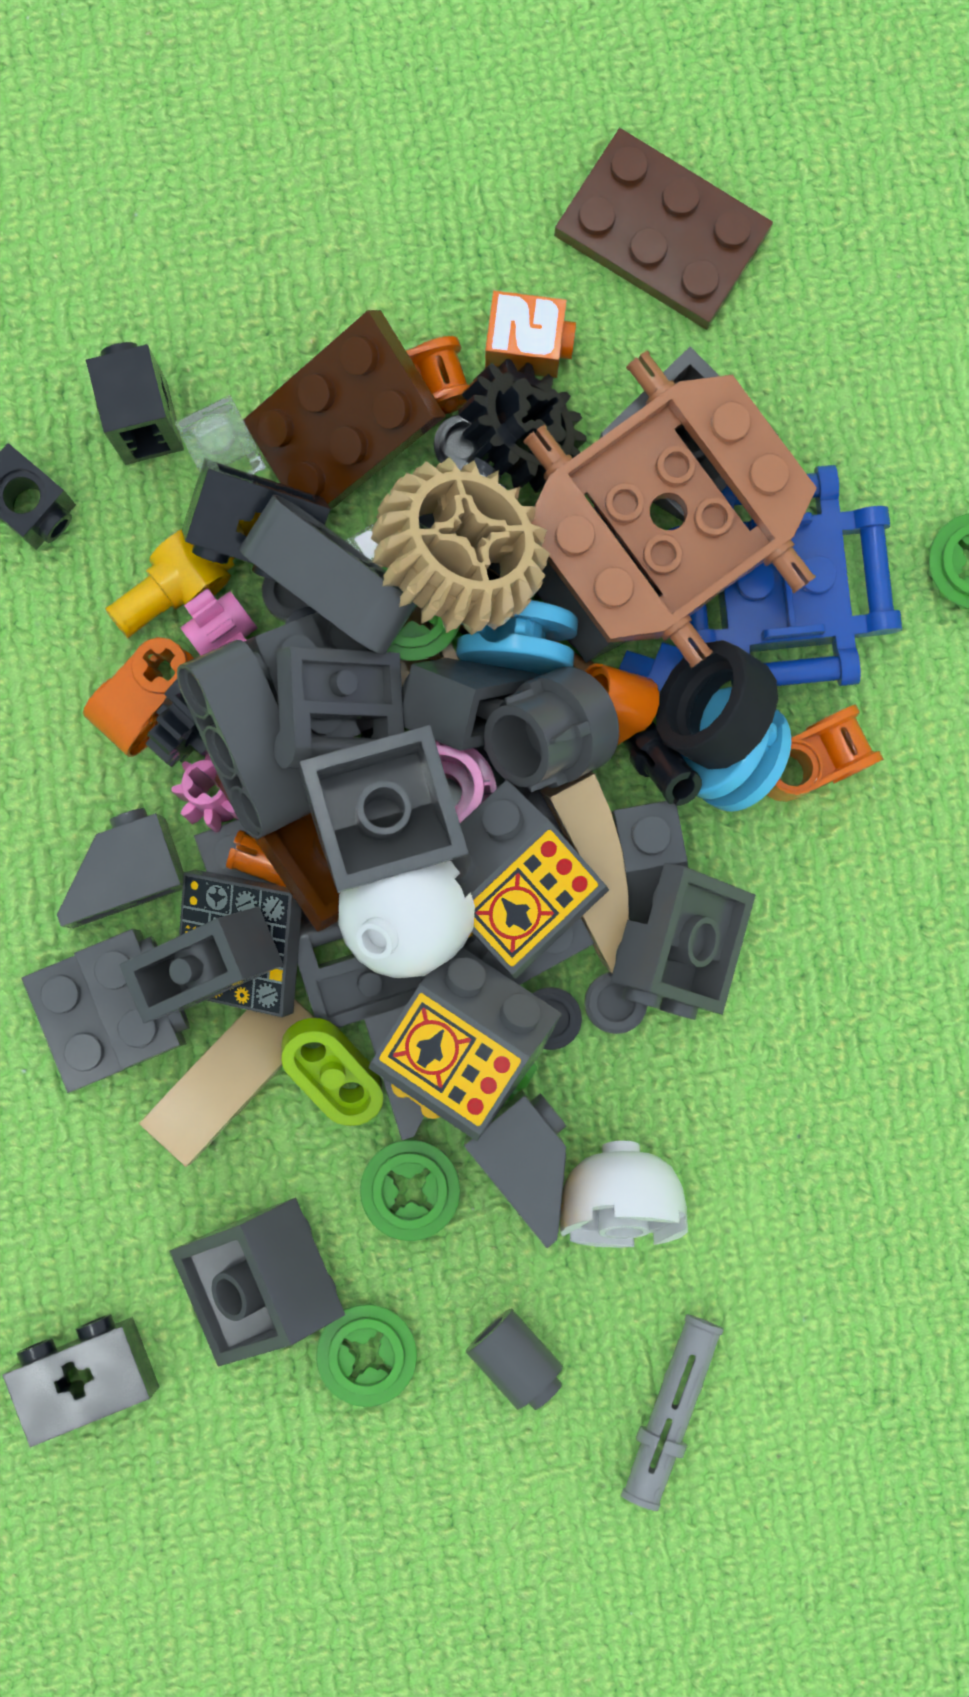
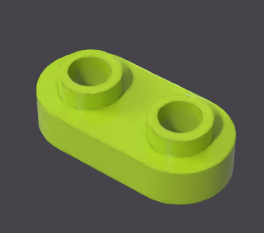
M307 1018L294 1023L286 1030L281 1042L283 1068L288 1076L329 1119L341 1125L356 1126L372 1120L379 1113L383 1105L381 1077L369 1069L370 1062L336 1025L321 1018ZM311 1042H317L322 1044L320 1047L314 1049L307 1048L304 1046V1044ZM349 1082H355L360 1084V1086L355 1089H346L342 1087L344 1084Z

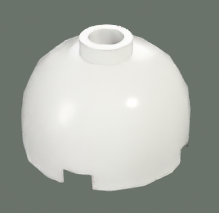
M447 861L341 892L339 895L338 925L346 946L359 962L375 973L392 978L425 976L452 959L464 946L474 928L475 904L471 892L464 897L461 886L455 880L460 872L451 861Z
M612 1141L603 1144L602 1153L587 1157L570 1172L563 1186L560 1233L562 1236L570 1233L571 1242L595 1247L624 1248L634 1247L633 1238L642 1237L649 1233H653L654 1245L679 1239L688 1232L687 1206L684 1191L673 1168L653 1154L640 1152V1145L636 1142Z

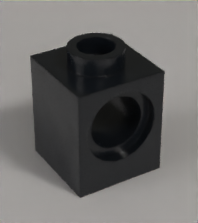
M7 443L0 451V520L37 550L44 541L51 543L66 530L72 519L70 511L76 504L59 485L12 445ZM28 489L40 490L39 503L32 511L23 514L15 513L14 503L20 493Z

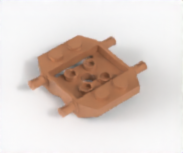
M645 351L640 354L639 359L636 357L626 367L649 396L646 406L574 458L570 454L566 455L547 430L546 425L539 427L536 434L533 431L523 441L546 470L544 474L546 483L534 506L537 508L535 518L531 524L547 530L544 543L541 545L550 553L547 561L608 643L652 640L661 637L666 641L670 638L692 669L710 656L713 651L710 650L690 623L692 621L690 616L723 590L762 563L766 567L773 563L793 593H796L816 578L794 550L793 546L795 544L791 539L794 537L817 487L733 374L680 381L675 384L673 380L669 381L650 356L649 351ZM682 425L685 427L757 524L751 531H749L675 431ZM585 495H587V497L590 499V501L593 503V505H594V506L596 507V509L599 511V513L601 514V516L604 518V520L607 522V524L610 526V528L613 530V532H614V533L616 534V536L619 538V540L621 541V543L624 545V547L627 549V551L630 553V555L633 557V559H634V560L636 561V563L639 565V567L641 568V570L644 572V574L647 576V578L650 580V582L653 584V586H654V587L656 588V590L659 592V594L661 595L660 597H659L658 594L655 592V590L652 588V586H651L650 583L647 581V579L644 577V575L641 573V571L638 569V567L635 565V563L632 561V559H631L630 556L627 554V552L624 550V548L621 546V544L618 542V540L615 538V536L612 534V532H611L610 529L607 527V525L604 523V521L601 519V517L598 515V513L595 511V509L592 507V505H591L590 502L587 500V498L585 497ZM665 498L676 501L684 512L683 524L674 530H664L657 527L650 517V506L653 502Z

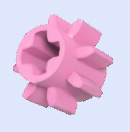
M208 588L184 605L193 618L180 627L200 655L234 640H242L244 642L248 635L258 629L231 591L217 600Z
M209 753L205 755V760H199L193 764L184 761L182 766L185 772L181 784L172 787V792L180 800L188 802L180 814L191 824L198 822L204 816L206 825L214 832L220 831L221 822L229 821L233 818L239 820L221 789L212 798L207 794L214 785L219 788L215 782L217 771Z

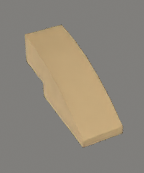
M590 772L556 788H549L547 786L540 790L564 838L609 889L581 919L595 943L593 947L600 961L613 973L617 948L622 941L626 923L629 920L628 886L623 852L613 816L595 773Z
M296 999L294 1000V1013L285 1017L246 1010L139 1124L185 1167L189 1166L283 1066L281 1042L286 1030L300 1020L315 1017Z

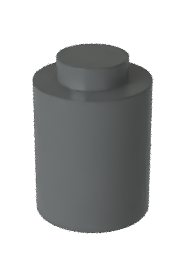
M512 1308L505 1311L486 1327L466 1349L467 1355L517 1410L523 1408L528 1403L534 1410L539 1409L562 1386L557 1375L562 1370L563 1365Z

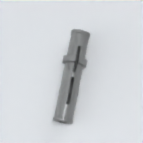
M686 1314L684 1320L686 1322L669 1367L664 1375V1380L647 1427L640 1426L636 1439L641 1444L631 1468L626 1487L623 1488L621 1497L631 1503L653 1511L659 1510L660 1500L676 1457H684L688 1445L683 1442V1438L698 1396L701 1393L718 1339L724 1330L716 1324ZM695 1355L678 1405H674L673 1400L689 1356ZM670 1418L672 1423L655 1468H651L650 1464L665 1422Z

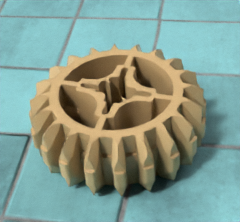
M450 457L444 462L439 463L436 468L426 461L422 466L416 468L413 474L406 473L404 477H400L391 489V494H387L378 507L379 513L376 516L378 520L373 526V534L370 538L378 544L374 550L375 556L372 563L388 568L384 574L383 586H398L403 591L400 596L399 607L413 602L422 609L421 624L432 620L434 616H438L442 619L446 633L457 629L462 623L471 636L477 631H482L486 625L495 630L497 627L504 625L510 617L513 618L516 614L519 615L531 602L530 597L535 595L543 583L542 580L545 574L542 570L547 565V559L550 555L547 550L541 547L547 530L531 524L535 518L537 507L521 506L517 501L520 486L506 490L498 484L499 470L487 477L480 475L475 460L464 465L461 470H459ZM433 513L435 522L430 529H420L419 517ZM491 563L500 564V578L489 580L487 569Z

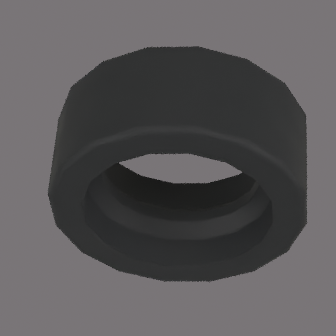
M721 640L707 642V646L713 653L692 669L685 657L674 667L661 689L656 714V729L663 743L707 769L728 768L746 758L765 736L773 722L778 703L777 680L769 667L740 647ZM733 679L729 700L721 714L707 728L700 731L703 712L711 697L725 683Z

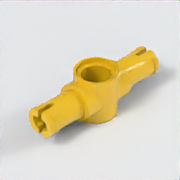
M255 512L254 518L251 521L239 520L246 537L261 513ZM181 529L168 537L154 550L149 559L152 566L146 570L148 577L107 606L105 610L128 639L171 606L176 610L207 588L215 596L230 580L231 575L228 570L234 566L232 560L235 558L230 556L228 564H220L192 553L193 544L185 542Z

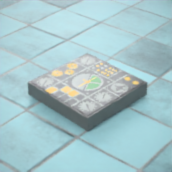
M196 869L184 872L179 936L216 918L259 906L284 965L206 1001L278 1017H285L294 1013L302 909L288 888Z

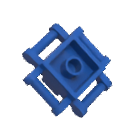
M835 465L817 466L814 469V473L807 474L817 487L812 497L816 500L817 515L806 512L794 537L791 539L795 544L793 546L794 550L816 578L796 593H793L773 563L767 567L762 563L718 594L722 629H709L706 604L690 616L692 619L690 623L705 643L724 640L740 647L749 654L750 652L832 644L833 656L764 663L776 678L777 686L837 680L839 686L857 685L860 683L861 669L855 638L887 635L902 631L901 612L894 610L885 538V529L890 527L888 507L871 506L854 511L840 512L837 468ZM728 486L721 492L733 509L734 506L742 505ZM753 519L743 522L749 531L757 526ZM680 526L673 527L669 530H674L676 528H679ZM860 534L869 606V614L852 616L843 535Z

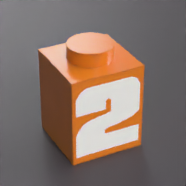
M493 290L485 349V368L491 363L498 368L506 359H511L517 371L528 362L533 365L536 376L545 377L547 374H550L553 378H557L559 359L572 360L576 322L564 321L567 300Z

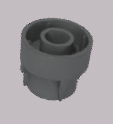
M560 667L523 683L513 695L504 698L506 705L495 709L490 714L484 730L485 747L483 748L484 751H487L494 768L505 780L516 786L528 787L530 792L545 786L556 788L604 766L615 753L619 739L618 717L610 696L593 676L574 667Z

